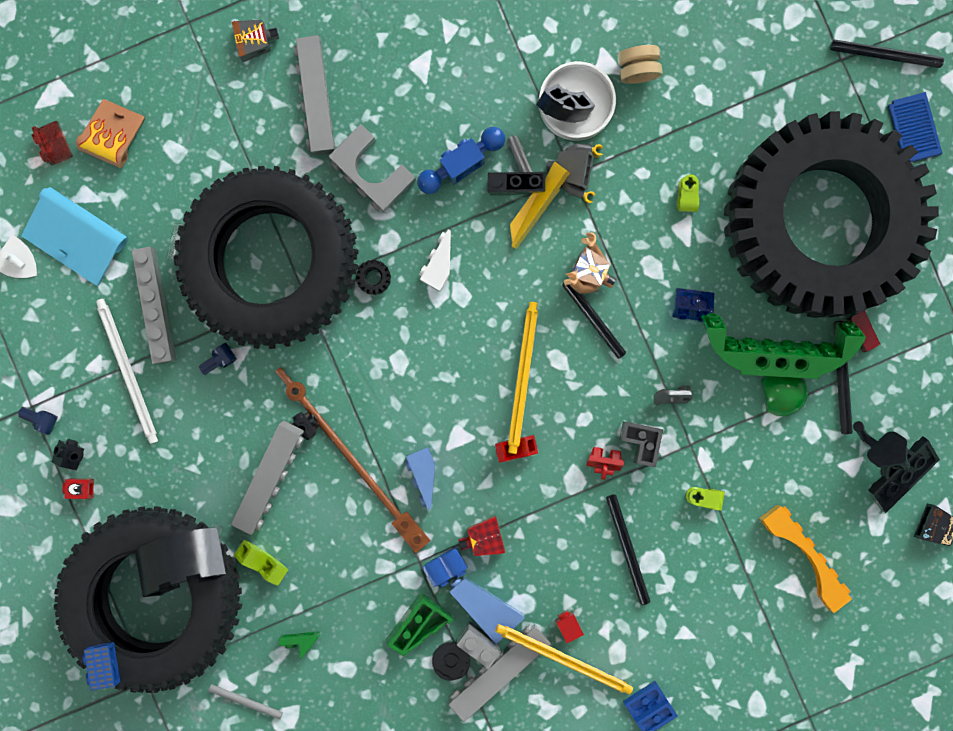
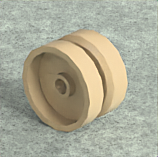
M635 46L622 50L617 55L618 64L624 67L620 70L622 83H644L658 79L663 75L662 64L657 62L661 58L658 46Z

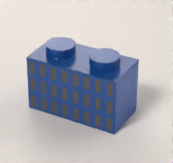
M114 642L93 645L84 649L82 659L87 667L86 682L87 685H90V691L114 687L120 683Z

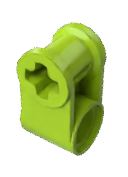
M686 175L679 181L678 212H698L699 180L695 175ZM688 180L689 183L692 184V186L689 188L688 185H685V182H687Z
M691 487L686 491L685 495L689 503L722 511L725 491ZM699 494V498H692L693 495Z

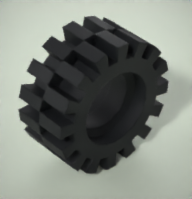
M367 260V262H363L358 267L356 282L359 288L369 295L383 293L391 283L390 271L381 261ZM371 270H376L381 275L380 282L375 285L369 284L366 280V275Z

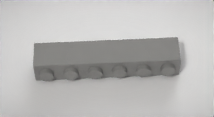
M319 35L296 38L297 45H294L295 57L299 58V64H296L298 76L301 75L302 81L299 83V91L304 96V101H301L302 112L306 113L307 120H304L305 132L309 133V139H306L307 149L311 150L313 156L332 153L335 150V141L321 40Z
M151 246L131 250L152 364L177 361L157 251Z
M284 420L278 425L233 519L232 526L250 535L256 530L260 531L264 524L262 518L264 514L267 515L272 507L270 501L272 497L276 498L280 491L278 485L280 481L283 482L288 474L286 468L288 464L292 465L296 457L294 452L296 448L299 449L304 441L302 437L304 430Z
M535 623L532 626H526L521 631L525 636L531 637L545 645H551L550 640ZM510 641L507 644L508 648L503 652L500 650V655L489 669L483 665L478 670L479 674L477 676L468 678L464 682L465 686L460 691L456 689L449 696V706L465 722L540 654Z

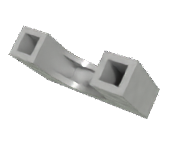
M360 124L328 156L331 160L329 164L337 172L341 170L345 174L343 178L350 185L354 183L362 197L366 198L368 196L372 200L370 204L377 211L381 209L385 213L416 182V178L401 164L383 182L369 183L363 180L358 175V161L376 140Z

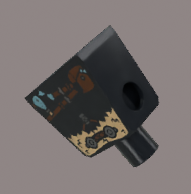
M927 503L914 537L950 546L953 542V516L938 506Z

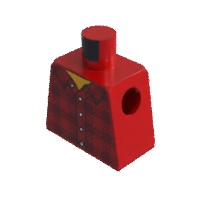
M496 515L468 527L469 536L458 539L460 549L472 548L474 556L505 553Z

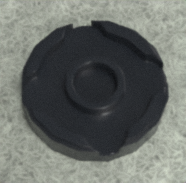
M445 642L434 651L432 666L435 673L441 679L447 681L457 680L468 672L470 655L458 647L457 642Z

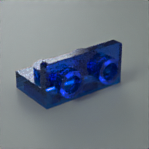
M676 288L672 317L681 320L690 319L703 322L702 315L707 316L709 313H714L713 292Z

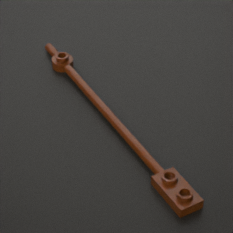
M281 367L278 368L275 372L287 386V397L290 400L299 401L311 415L313 414L317 418L321 429L396 520L391 524L413 551L417 553L431 541L407 511L401 514L305 397V386L300 382H293ZM294 388H298L299 393L297 395H294L292 393V390Z

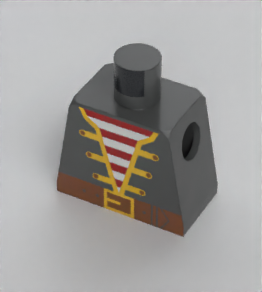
M263 20L232 21L238 54L242 62L270 52L269 41L280 39L277 27L266 29Z

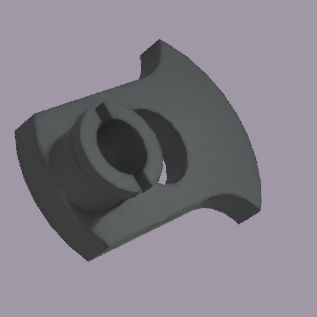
M684 385L679 387L678 391L661 389L654 394V403L657 406L660 404H686L692 399L691 387L687 385V389H685Z

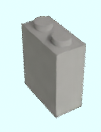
M471 622L466 624L457 637V646L488 669L500 655V644H495L487 634Z

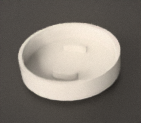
M569 62L555 68L544 80L539 99L544 90L559 84L570 92L579 93L584 91L595 104V107L587 120L576 123L552 118L544 114L539 108L543 122L555 135L567 140L581 141L598 135L610 122L616 106L615 89L610 78L600 68L586 62Z

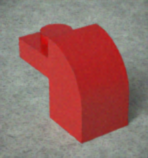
M534 435L520 437L517 454L508 453V440L495 444L499 463L538 454Z

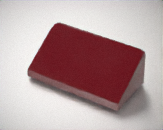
M865 310L847 317V320L854 322L866 337L860 347L862 352L870 351L881 345Z

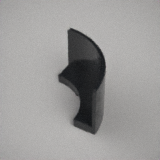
M216 528L198 529L170 535L145 544L135 551L143 597L162 596L169 591L180 588V583L189 581L191 585L214 581L226 574L218 530Z

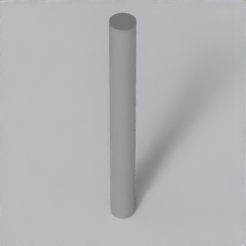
M213 684L209 688V692L277 719L282 717L283 712Z

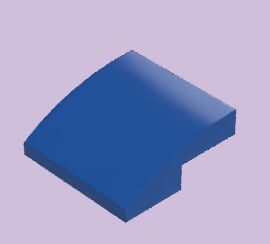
M653 681L623 701L641 731H656L678 717L656 681Z

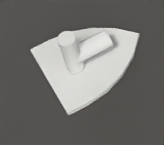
M12 234L0 251V272L15 278L37 276L36 262L33 254L26 244Z

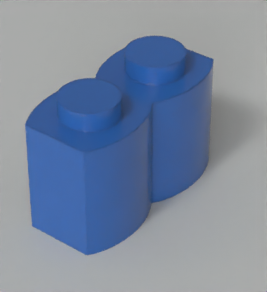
M454 547L426 563L422 568L433 587L439 586L441 588L449 583L448 579L454 576L457 579L464 575L468 566L457 547Z

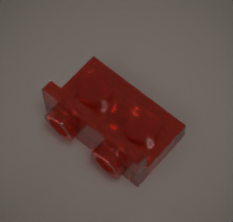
M58 121L51 122L40 128L36 126L31 127L33 130L32 138L41 149L39 154L44 162L53 166L73 157Z

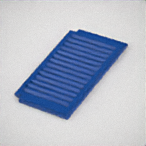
M926 92L893 100V104L888 105L894 130L903 135L898 141L899 148L903 149L913 145L918 151L916 155L909 159L911 162L943 154Z

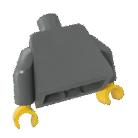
M576 143L566 148L565 151L559 152L557 161L549 160L547 162V172L550 171L554 162L558 163L570 172L561 188L570 195L580 199L583 197L586 203H592V201L587 199V195L595 196V193L592 191L585 192L584 190H588L593 158H599L603 155L602 153H597L596 149H602L603 146L598 144L592 147V145Z

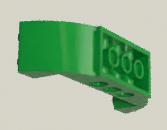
M709 313L707 316L702 315L704 328L714 350L730 366L738 369L741 375L819 379L820 375L832 372L849 361L866 339L859 327L850 321L837 323L833 345L829 342L813 344L810 341H801V343H795L791 340L777 342L772 339L760 341L749 337L735 339L734 337L726 336L727 329L721 316Z

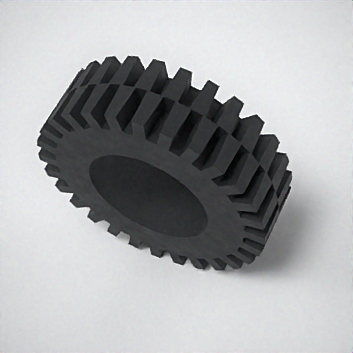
M830 111L821 118H818L817 113L807 115L798 123L794 120L786 124L778 132L775 131L748 156L749 158L736 172L738 177L730 185L727 193L731 195V200L724 207V216H729V223L724 227L725 237H732L733 245L728 251L731 258H739L742 265L737 270L742 277L750 276L754 281L750 287L756 293L765 292L768 294L767 302L772 305L787 306V312L793 314L807 313V317L813 318L829 316V318L864 311L867 308L879 306L887 302L886 298L903 291L906 288L903 283L915 279L920 273V270L915 266L928 260L931 250L924 248V244L936 239L937 229L928 227V222L939 216V206H927V199L937 194L935 184L923 187L920 178L930 172L926 163L914 167L909 159L916 155L918 151L913 145L900 149L896 144L903 135L896 130L883 135L880 133L883 122L873 119L866 124H861L862 114L851 113L845 118L840 119V111ZM814 170L836 172L849 178L864 193L872 215L871 233L863 251L851 263L834 266L817 262L803 254L791 240L784 222V202L791 184L798 175Z

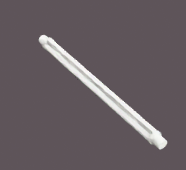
M99 299L96 301L97 310L145 437L148 438L150 444L158 441L157 433L109 306L106 305L104 299Z

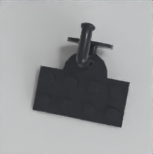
M857 421L853 424V429L857 432L862 442L870 447L867 452L868 460L881 468V478L874 482L868 491L878 507L887 513L940 459L930 441L924 436L908 449L907 440L897 432H887L877 441L866 432L863 422Z

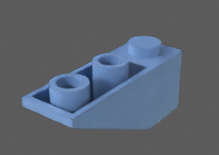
M429 447L407 455L405 464L408 471H412L415 478H412L415 488L421 491L422 496H419L422 506H427L428 510L432 508L435 462Z

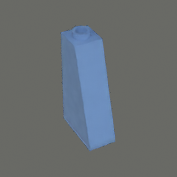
M463 577L461 580L457 578L450 584L452 596L495 644L504 638L501 634L495 632L498 624L514 629L525 619L521 611L466 577Z

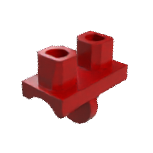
M593 447L586 466L595 467L594 473L601 474V480H605L606 475L613 476L614 471H621L624 465V460H621V451L611 450L609 458L602 457V448Z

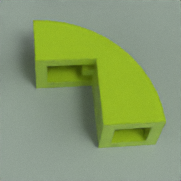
M243 540L233 555L242 565L259 572L266 581L277 586L288 572V569L276 558L247 540Z

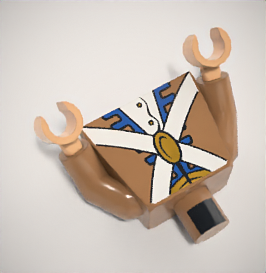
M586 233L588 238H582L581 242L588 245L580 253L572 272L566 273L569 279L564 280L565 285H570L579 294L597 292L602 284L612 288L616 281L615 277L607 274L610 263L596 244V235L594 233Z

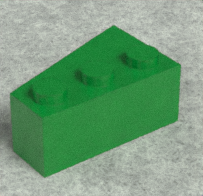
M420 592L386 638L387 646L404 656L423 643V640L430 635L438 632L444 625L452 622V615Z

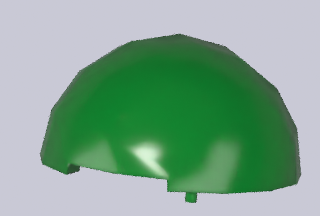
M764 376L761 383L765 393V406L768 413L775 416H789L797 413L805 405L808 389L803 378Z

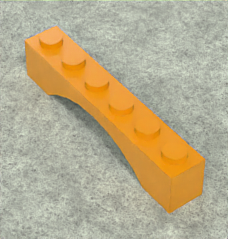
M774 506L761 516L759 520L770 534L791 541L807 556L816 576L817 596L829 611L835 613L852 600L849 596L850 590L844 583L840 584L837 580L839 576L834 569L827 567L825 557L820 552L817 554L813 548L815 544L809 537L805 538L801 533L804 530L798 522L794 523L792 521L790 511L785 506Z

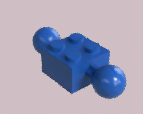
M489 127L483 131L481 141L475 143L472 138L469 140L464 139L457 144L458 147L453 151L447 150L444 152L440 159L441 168L436 171L428 169L420 173L417 179L419 189L425 194H434L440 189L442 180L446 177L455 185L485 165V157L482 153L486 150H500L505 144L504 132L498 127Z

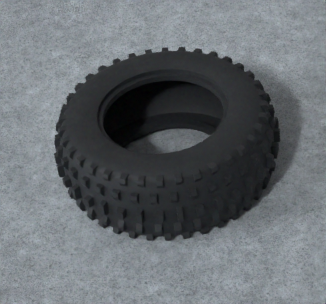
M258 166V170L255 168L251 169V171L248 167L243 168V172H237V175L234 172L228 173V176L223 177V181L218 178L210 185V190L207 187L202 190L203 192L199 195V200L195 198L190 206L191 212L186 211L184 214V226L179 225L177 233L181 237L180 240H175V250L178 251V255H174V265L179 266V270L175 271L177 282H182V285L179 286L182 296H188L186 300L189 305L188 307L192 311L197 310L195 314L199 317L198 320L203 323L206 320V325L213 333L219 330V334L224 336L223 339L229 341L233 337V341L238 342V345L241 346L248 342L249 345H254L255 349H259L260 344L269 346V349H276V344L278 343L290 347V341L298 339L299 342L306 341L305 336L309 333L313 335L319 334L318 328L322 324L329 326L332 323L330 320L332 315L341 313L340 304L341 302L346 303L349 300L350 295L347 294L348 288L352 289L356 282L351 278L352 274H356L358 270V264H354V260L357 259L359 250L353 249V245L356 244L355 239L357 238L355 233H350V230H352L350 218L344 219V207L342 204L336 206L337 203L333 199L335 196L332 193L326 195L320 182L314 185L309 181L310 177L305 174L301 178L295 175L296 171L293 169H289L288 173H286V171H280L278 166H274L273 170L269 168L265 170L264 166ZM262 214H281L297 220L306 230L312 250L310 269L305 280L296 291L280 301L267 304L245 301L231 287L225 273L224 253L231 235L243 222Z
M145 506L138 507V511L132 510L131 512L129 509H126L117 517L114 514L107 516V522L103 525L101 522H97L93 525V532L90 534L85 532L81 535L83 542L74 544L71 548L73 554L65 558L63 564L66 567H63L61 573L58 574L57 579L61 581L57 582V588L54 591V594L58 595L55 596L54 602H57V604H54V610H56L55 617H59V619L55 620L56 625H58V631L63 632L60 638L64 640V645H69L70 648L67 651L72 658L77 657L79 659L76 663L82 669L86 668L82 659L84 649L93 645L114 642L120 683L115 686V689L126 691L130 688V692L143 693L144 690L146 693H152V691L153 693H158L160 688L161 691H166L168 688L169 690L175 689L176 686H181L183 683L185 685L189 684L196 677V674L200 677L205 673L204 670L209 665L212 667L216 663L215 659L219 653L223 655L227 650L224 646L226 641H231L234 638L231 630L233 626L239 624L240 619L235 617L238 613L237 610L242 608V604L238 603L240 599L238 595L242 594V587H239V582L236 581L240 579V574L236 571V568H233V565L236 563L233 557L226 554L229 550L226 544L220 543L226 574L214 581L191 585L187 581L191 592L192 607L189 621L182 634L174 640L162 643L138 640L126 633L118 625L110 609L109 586L115 570L126 557L135 554L136 549L145 544L170 535L209 527L203 522L195 523L196 518L189 514H185L182 517V512H176V509H170L168 513V509H161L158 506H155L154 509L146 508V510Z

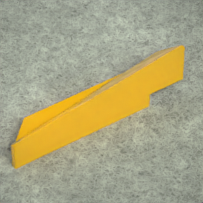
M553 163L545 178V192L532 193L510 223L513 248L517 249L558 194L561 185L570 175V172L558 163Z

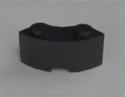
M559 84L544 90L536 104L544 114L570 123L587 120L595 107V104L584 91L579 93L570 92Z

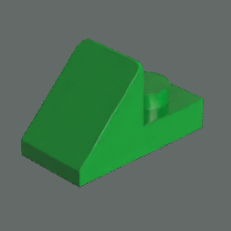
M320 631L281 635L279 637V646H285L286 649L295 648L299 644L301 660L320 636Z

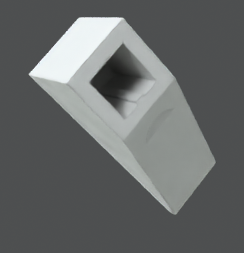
M449 229L446 233L442 232L438 239L440 244L437 250L433 249L428 257L430 259L428 266L424 265L419 273L421 282L441 292L450 276L451 230Z

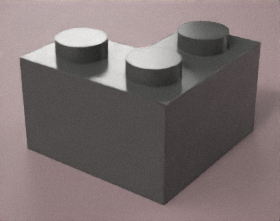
M623 421L619 440L637 444L634 463L656 468L663 429Z

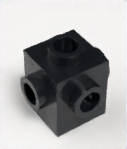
M309 411L304 414L299 412L292 417L293 421L289 423L304 430L303 438L309 440L316 435L315 432L319 428V423L313 414L311 415Z
M59 440L54 448L51 462L59 467L77 471L79 463L84 456V448L79 446V442L75 440Z

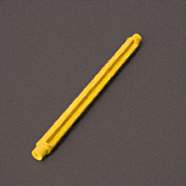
M529 302V307L526 311L508 440V453L517 454V448L520 444L538 314V303Z
M498 624L495 628V632L501 634L502 637L523 645L621 693L631 694L633 687L628 685L627 682L608 675L531 637L525 636L508 626Z

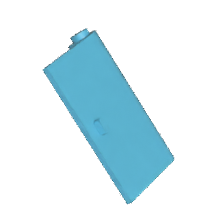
M52 187L44 188L39 194L40 199L21 236L98 286L114 255L125 247L128 237Z

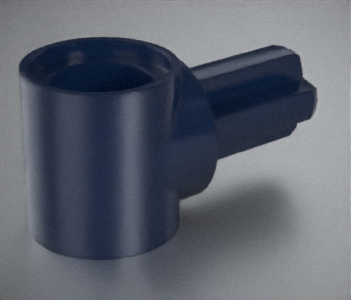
M224 343L212 351L213 357L199 365V369L202 374L206 375L218 366L221 368L229 366L237 360V357L229 345Z
M22 407L18 412V417L33 423L32 426L35 430L47 435L51 434L58 416L50 412L41 410L37 413L26 407Z

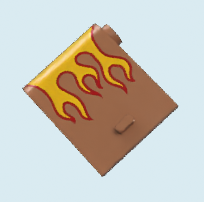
M103 99L82 135L77 137V149L118 168H122L128 158V148L143 124L145 117Z

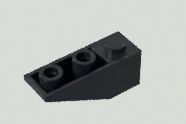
M488 172L487 192L490 195H518L545 192L546 172Z

